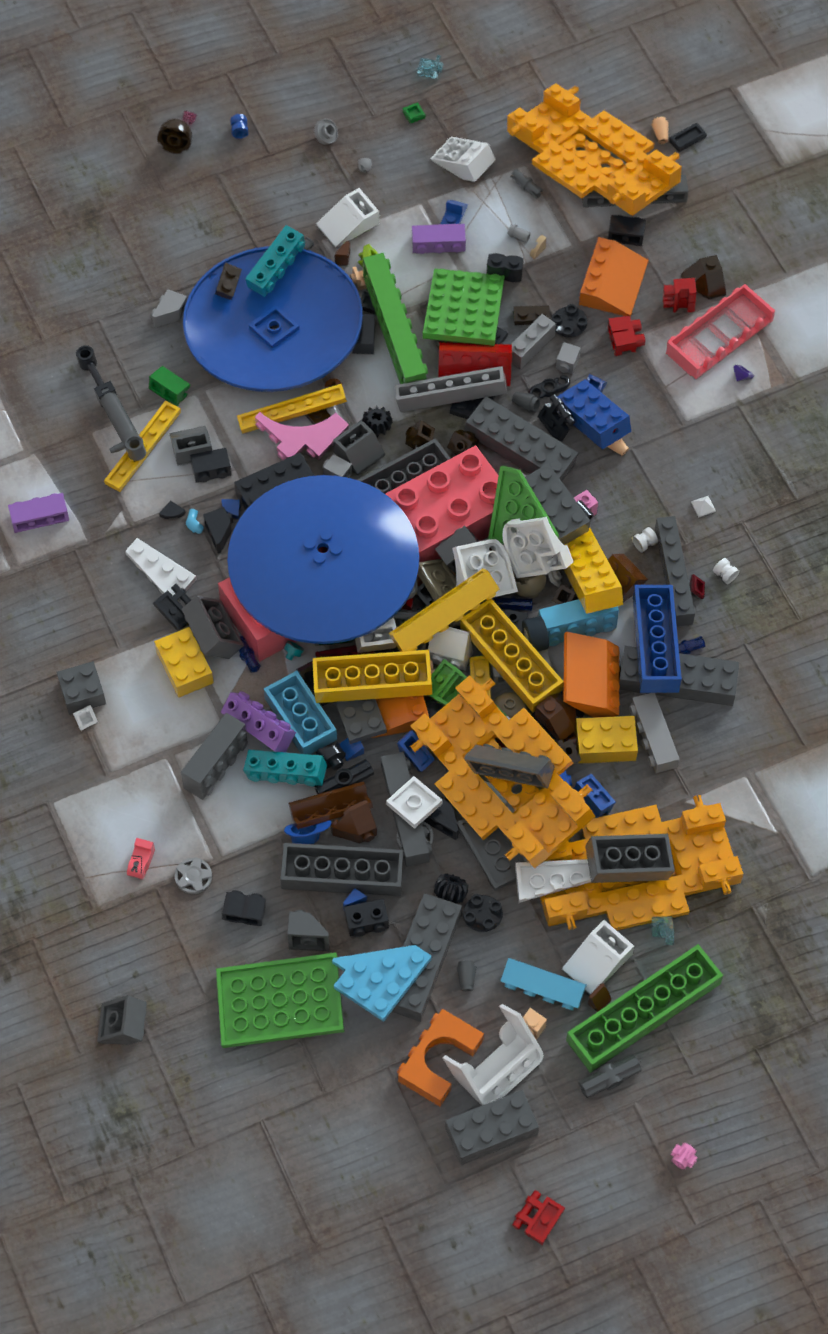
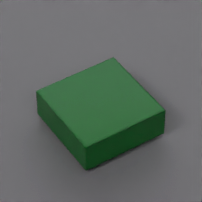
M418 102L402 108V112L410 124L425 119V113Z

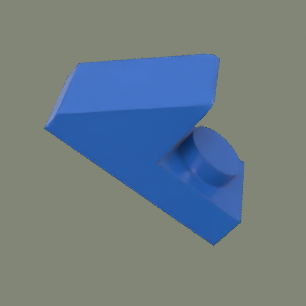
M455 200L447 201L446 211L440 225L460 224L468 204Z
M410 730L397 742L399 752H404L405 757L409 758L417 771L422 772L435 758L424 745L416 753L412 750L410 746L419 738L413 730Z

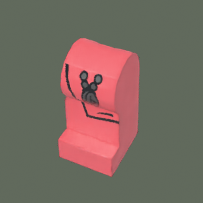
M136 838L135 847L127 868V876L143 880L150 866L155 847L151 841Z

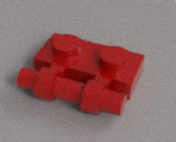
M534 1190L532 1195L526 1198V1204L521 1212L518 1211L515 1215V1221L512 1226L519 1230L522 1224H526L528 1227L524 1234L543 1245L565 1211V1207L549 1197H546L545 1201L541 1203L538 1201L541 1193ZM535 1208L538 1211L532 1219L528 1215Z

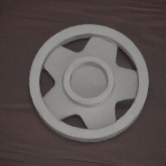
M200 858L186 859L179 863L175 870L176 885L185 893L199 894L205 891L211 884V868ZM178 873L182 875L180 880H178ZM208 879L207 883L203 886L202 881ZM192 886L194 890H190L185 887Z

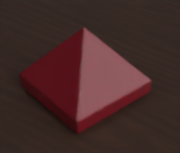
M693 574L689 583L690 591L697 597L704 599L705 582Z

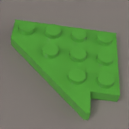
M500 466L488 540L496 539L501 544H504L502 533L507 522L519 518L523 521L547 517L552 530L558 538L557 530L521 470Z

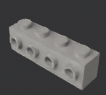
M655 693L632 698L631 706H629L630 714L635 716L636 730L638 734L641 733L642 746L644 750L648 751L650 767H654L655 773L678 768L680 759Z

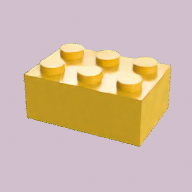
M190 627L154 641L156 653L178 698L214 683L212 671Z
M635 716L576 718V745L581 758L578 764L636 761L638 746Z

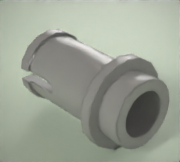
M511 224L507 234L511 238L515 237L527 243L531 232L517 227L516 224Z

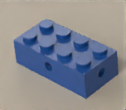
M586 379L557 396L558 399H562L567 411L569 410L573 414L574 426L602 450L632 432L630 416Z

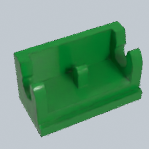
M161 366L149 376L148 389L169 403L178 406L188 396L185 391L190 388V384L164 366Z

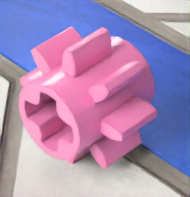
M683 1143L682 1146L676 1144L671 1153L673 1156L672 1162L681 1169H685L687 1166L692 1168L697 1161L695 1156L696 1150L687 1143Z

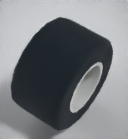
M537 616L523 620L522 629L525 638L538 652L547 650L549 648V636L543 618Z

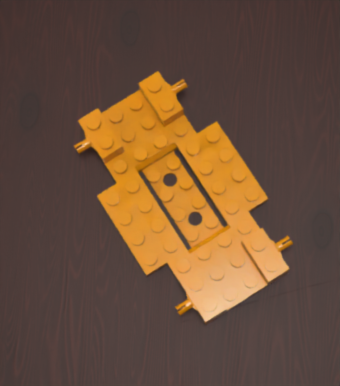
M555 83L544 91V99L541 104L529 112L519 107L507 115V131L509 134L540 153L532 159V165L580 198L595 190L608 199L610 203L617 205L633 216L681 181L682 166L674 162L680 158L677 152L667 157L658 150H654L647 155L649 151L654 149V143L605 110L593 118L580 110V99L574 95L579 92L576 86L565 90ZM585 135L595 142H590L589 140H587ZM598 144L601 145L602 147H604V148L607 149V150H602L601 148L598 147ZM582 147V148H584L585 150H584V151H583V150L577 151L576 148ZM611 153H613L620 159L614 158L613 156H611ZM608 164L610 167L602 168L601 165Z
M469 675L455 687L459 693L455 698L431 718L423 714L411 725L419 739L410 747L415 753L423 745L428 747L449 772L434 784L482 840L499 828L513 845V848L504 854L507 859L511 861L517 854H520L535 869L596 817L584 800V797L593 790L586 784L578 792L572 789L559 776L574 762L525 708H522L508 720L487 693L490 688L496 685L495 682L490 678L481 685L476 683ZM497 737L508 749L515 753L523 751L535 757L543 755L550 758L555 768L548 789L542 788L539 790L536 786L485 776L515 810L512 813L478 774H475L464 760L465 755L475 745L483 746V744H489L496 749H502L494 740ZM516 784L522 785V791L518 794L512 792V787Z
M696 795L693 797L696 805L694 809L682 811L681 818L664 822L661 821L657 805L592 819L581 829L584 837L583 840L567 841L544 861L587 859L585 846L591 836L668 834L675 871L668 880L590 882L541 896L540 900L548 927L567 923L568 930L576 928V920L606 914L609 924L617 931L688 915L690 911L685 898L687 895L722 888L724 895L730 894L732 892L730 886L741 883L743 871L738 856L734 857L727 837L724 827L726 819L721 803L703 805L701 795H698V797Z

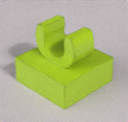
M368 244L363 246V252H360L358 256L363 259V257L375 255L378 252ZM363 260L358 261L361 267H363Z

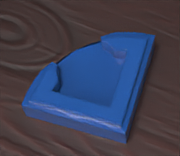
M222 499V507L225 508L226 512H230L232 518L239 519L240 500Z

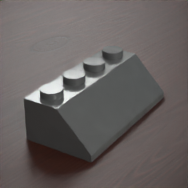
M483 744V746L475 745L464 758L475 774L547 789L555 768L550 758L539 755L535 757L523 751L515 753L508 748L496 749L489 744Z

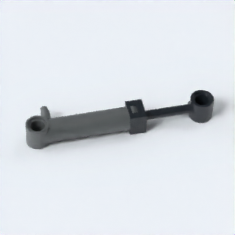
M87 345L79 347L76 351V356L80 368L90 371L97 384V387L94 388L97 399L122 441L109 449L110 452L114 453L126 449L131 460L139 461L146 456L143 439L136 431L111 381L103 382L96 369L97 360L93 348Z

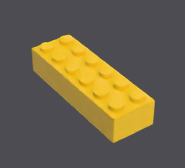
M589 527L588 532L565 544L568 546L574 562L564 569L586 614L623 605L622 586Z
M492 598L486 600L480 607L471 611L460 620V629L470 632L472 643L532 712L549 695L560 693L563 690L564 681Z
M429 650L313 658L316 703L432 695Z

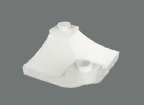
M547 517L523 521L520 518L513 519L504 525L502 533L503 542L516 578L548 574L553 570L566 569L574 562L568 546L563 545L557 538Z
M489 539L452 548L456 565V586L483 568L489 571L500 589L495 592L496 595L493 598L518 592L509 556L505 547L498 540Z

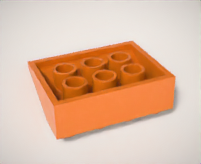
M598 237L580 291L579 305L622 316H630L631 318L648 259L614 240Z
M565 632L563 702L593 718L618 716L620 706L619 646L606 639Z
M424 696L376 699L387 733L371 738L413 730L411 725L423 714L429 717Z

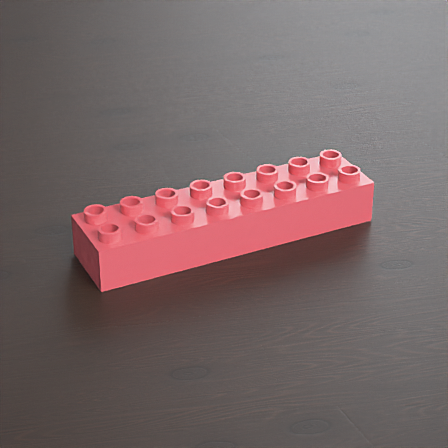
M476 445L386 493L406 514L414 529L419 547V562L442 559L435 548L463 526H466L479 542L489 537L499 475ZM320 547L318 551L325 553L328 551V548ZM230 577L218 583L220 600L232 623L259 662L284 649L287 641L297 642L278 635L258 623L239 602L231 585Z

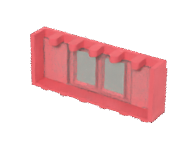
M744 284L742 287L736 288L727 298L721 299L718 305L709 308L702 317H697L690 326L684 327L678 335L672 336L667 342L666 354L690 376L692 375L697 379L771 323L774 319L775 310Z

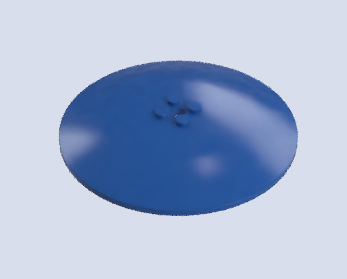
M270 246L237 253L224 259L207 271L192 289L183 314V328L187 346L203 369L231 386L260 392H278L303 387L335 370L349 356L358 341L363 322V309L359 292L348 274L333 261L320 254L305 249L302 252H298L293 264L286 268L284 276L277 280L272 292H268L265 297L248 288L245 278ZM225 263L242 269L232 300L215 294ZM271 326H278L277 329H270Z
M333 475L308 476L274 487L247 508L236 524L230 539L227 558L228 573L234 593L241 605L265 628L285 638L312 644L340 643L375 631L393 618L403 607L417 580L419 547L416 534L406 514L390 497L380 490L359 480ZM320 547H326L328 548V551L325 553H321L318 551V549Z

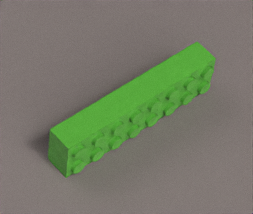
M384 252L363 257V279L375 309V314L399 383L404 384L427 380L426 374H428L426 364L422 363L421 349H417V337L415 333L412 334L411 320L405 315L407 314L406 306L404 303H401V292L399 288L396 289V278L394 273L391 274L390 272L391 264L389 259L385 258Z
M698 944L567 1032L566 1042L591 1073L721 984L723 974Z

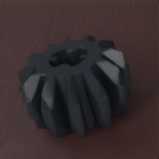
M376 405L375 409L369 407L368 412H364L362 421L378 437L380 433L385 435L386 431H390L393 418L390 411H385L384 407L378 409Z
M445 873L439 875L435 882L434 893L438 898L458 904L462 903L466 898L469 885L460 876L457 877L454 874L449 875Z

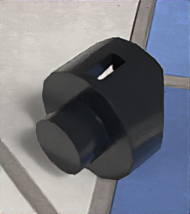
M338 742L332 747L319 748L316 755H322L327 763L326 769L332 768L335 771L344 765L342 760L346 753Z

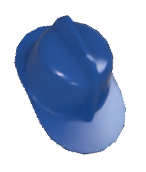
M331 820L297 829L295 824H290L284 828V832L291 837L292 843L314 845L319 839L320 832L325 831L331 826Z

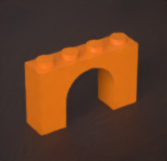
M444 1009L439 1014H434L430 1021L432 1025L428 1030L425 1029L419 1038L420 1043L417 1047H412L408 1054L410 1058L406 1064L403 1062L397 1071L398 1082L441 1107L449 1095L451 1083L436 1075L427 1067L425 1063L427 1052L438 1044H451L473 1057L484 1041L483 1032Z

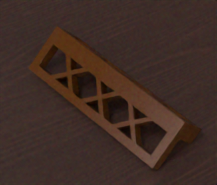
M364 782L288 803L292 821L297 829L343 817V812L347 808L364 800L367 801L369 808H373Z

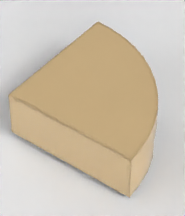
M543 235L538 237L536 240L538 244L534 249H531L530 257L533 259L546 248V237Z

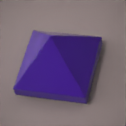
M734 365L733 368L737 381L754 377V374L742 365Z

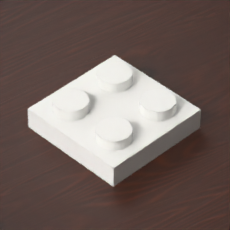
M413 776L386 800V805L415 829L442 805V799Z

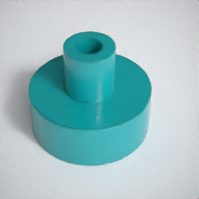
M287 641L284 649L288 652L285 658L291 661L294 656L301 657L304 651L303 647L292 641Z

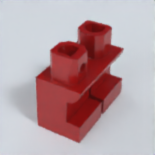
M695 278L673 279V285H664L663 308L673 307V313L677 312L678 308H687V312H695Z
M630 316L608 318L607 330L615 356L622 355V352L629 350L636 352V347L645 345L646 339L644 334L635 335L634 333L642 329L640 320H631Z

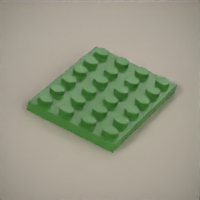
M434 269L422 339L495 346L505 275Z
M337 952L217 968L222 1048L345 1032L341 993L334 989V984L340 978L339 968L332 964L333 958L338 957Z

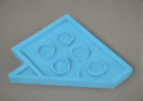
M416 945L333 958L332 964L344 971L334 984V989L384 1022L432 960V956Z

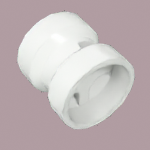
M647 527L641 534L633 536L632 542L638 551L644 552L648 549V546L658 543V538L655 532L650 527Z
M726 558L720 560L713 569L717 576L721 575L722 581L726 584L731 583L739 574V570L736 567L730 566V562Z

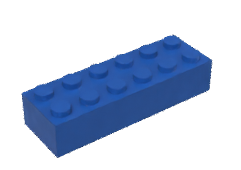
M634 585L632 599L640 693H679L682 678L673 585Z

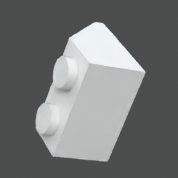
M449 627L441 633L437 632L434 634L428 646L432 663L439 665L445 659L458 669L465 671L470 660L469 657L473 653L470 632Z

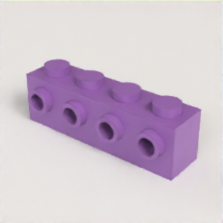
M239 691V693L230 692L221 713L224 715L228 713L245 723L246 731L273 751L286 752L296 733L290 728L291 725L277 719L275 713L263 709L261 703L249 699L250 696L242 691Z

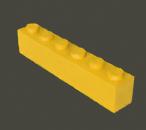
M482 568L388 634L400 652L416 651L418 649L417 646L421 643L425 644L431 641L434 634L447 630L450 623L463 619L466 612L480 607L482 601L493 598L496 595L495 592L500 589L489 571Z

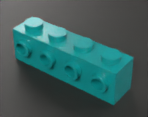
M285 225L245 278L247 287L264 297L268 292H272L277 280L284 276L286 268L293 264L295 256L304 249V235Z
M248 750L243 771L247 778L254 782L262 780L270 783L286 782L290 785L298 783L313 787L315 785H323L327 763L322 755Z

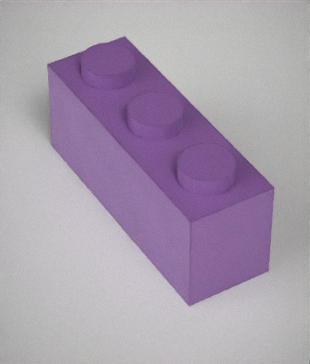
M465 224L412 226L413 253H457L466 251Z
M53 493L46 497H36L28 501L15 502L8 505L15 533L69 521L63 493Z

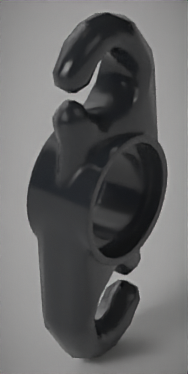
M561 375L560 379L565 380V384L558 383V377L555 379H545L543 382L532 386L528 394H533L534 391L540 392V398L545 396L551 397L567 389L570 385V379L565 375ZM546 385H552L554 389L548 391L544 387Z

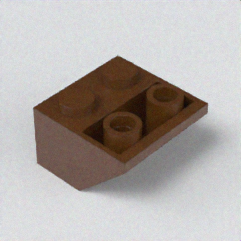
M612 554L608 559L622 586L623 602L633 596L634 585H644L648 579L625 554Z

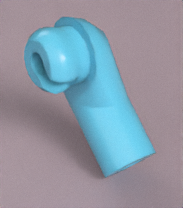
M190 509L186 526L193 533L200 534L203 532L204 526L196 520L198 511Z

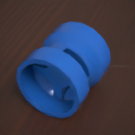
M242 114L233 115L230 119L232 136L238 139L245 138L249 134L247 117Z

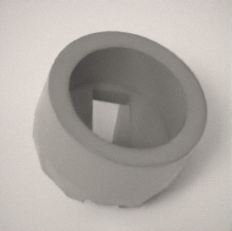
M361 158L358 160V168L361 172L366 173V171L369 172L371 170V159Z

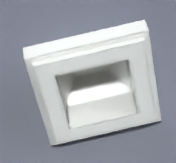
M709 496L691 501L698 518L716 512Z
M91 705L73 713L80 730L98 722Z

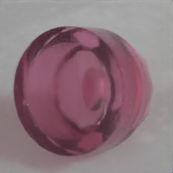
M184 110L182 119L185 123L189 120L190 125L195 122L197 114Z

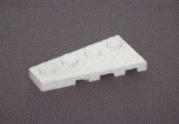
M138 538L125 551L130 560L147 575V578L158 587L162 594L168 590L174 595L175 593L171 587L176 583L180 588H184L187 591L197 580L196 575Z
M587 859L543 861L535 869L529 862L515 864L519 903L591 882Z

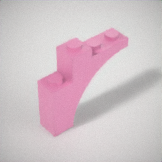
M261 412L255 416L257 428L262 432L265 430L275 444L279 443L277 455L281 460L296 455L305 448L307 449L306 453L310 457H316L319 460L333 446V440L349 429V424L336 412L320 423L302 427L277 423L267 418Z

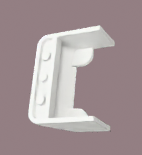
M503 1004L499 1006L507 1019V1022L499 1031V1037L503 1044L478 1067L474 1069L468 1063L460 1064L446 1055L443 1057L455 1079L481 1105L503 1098L534 1070L543 1059V1051L521 1014Z

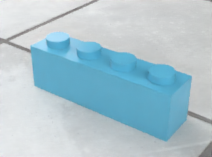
M508 958L501 978V982L505 983L504 987L512 990H516V987L524 989L523 993L532 997H535L536 994L543 996L542 1000L552 1004L555 1001L563 1003L562 1007L569 1010H574V1007H580L587 984L512 958Z

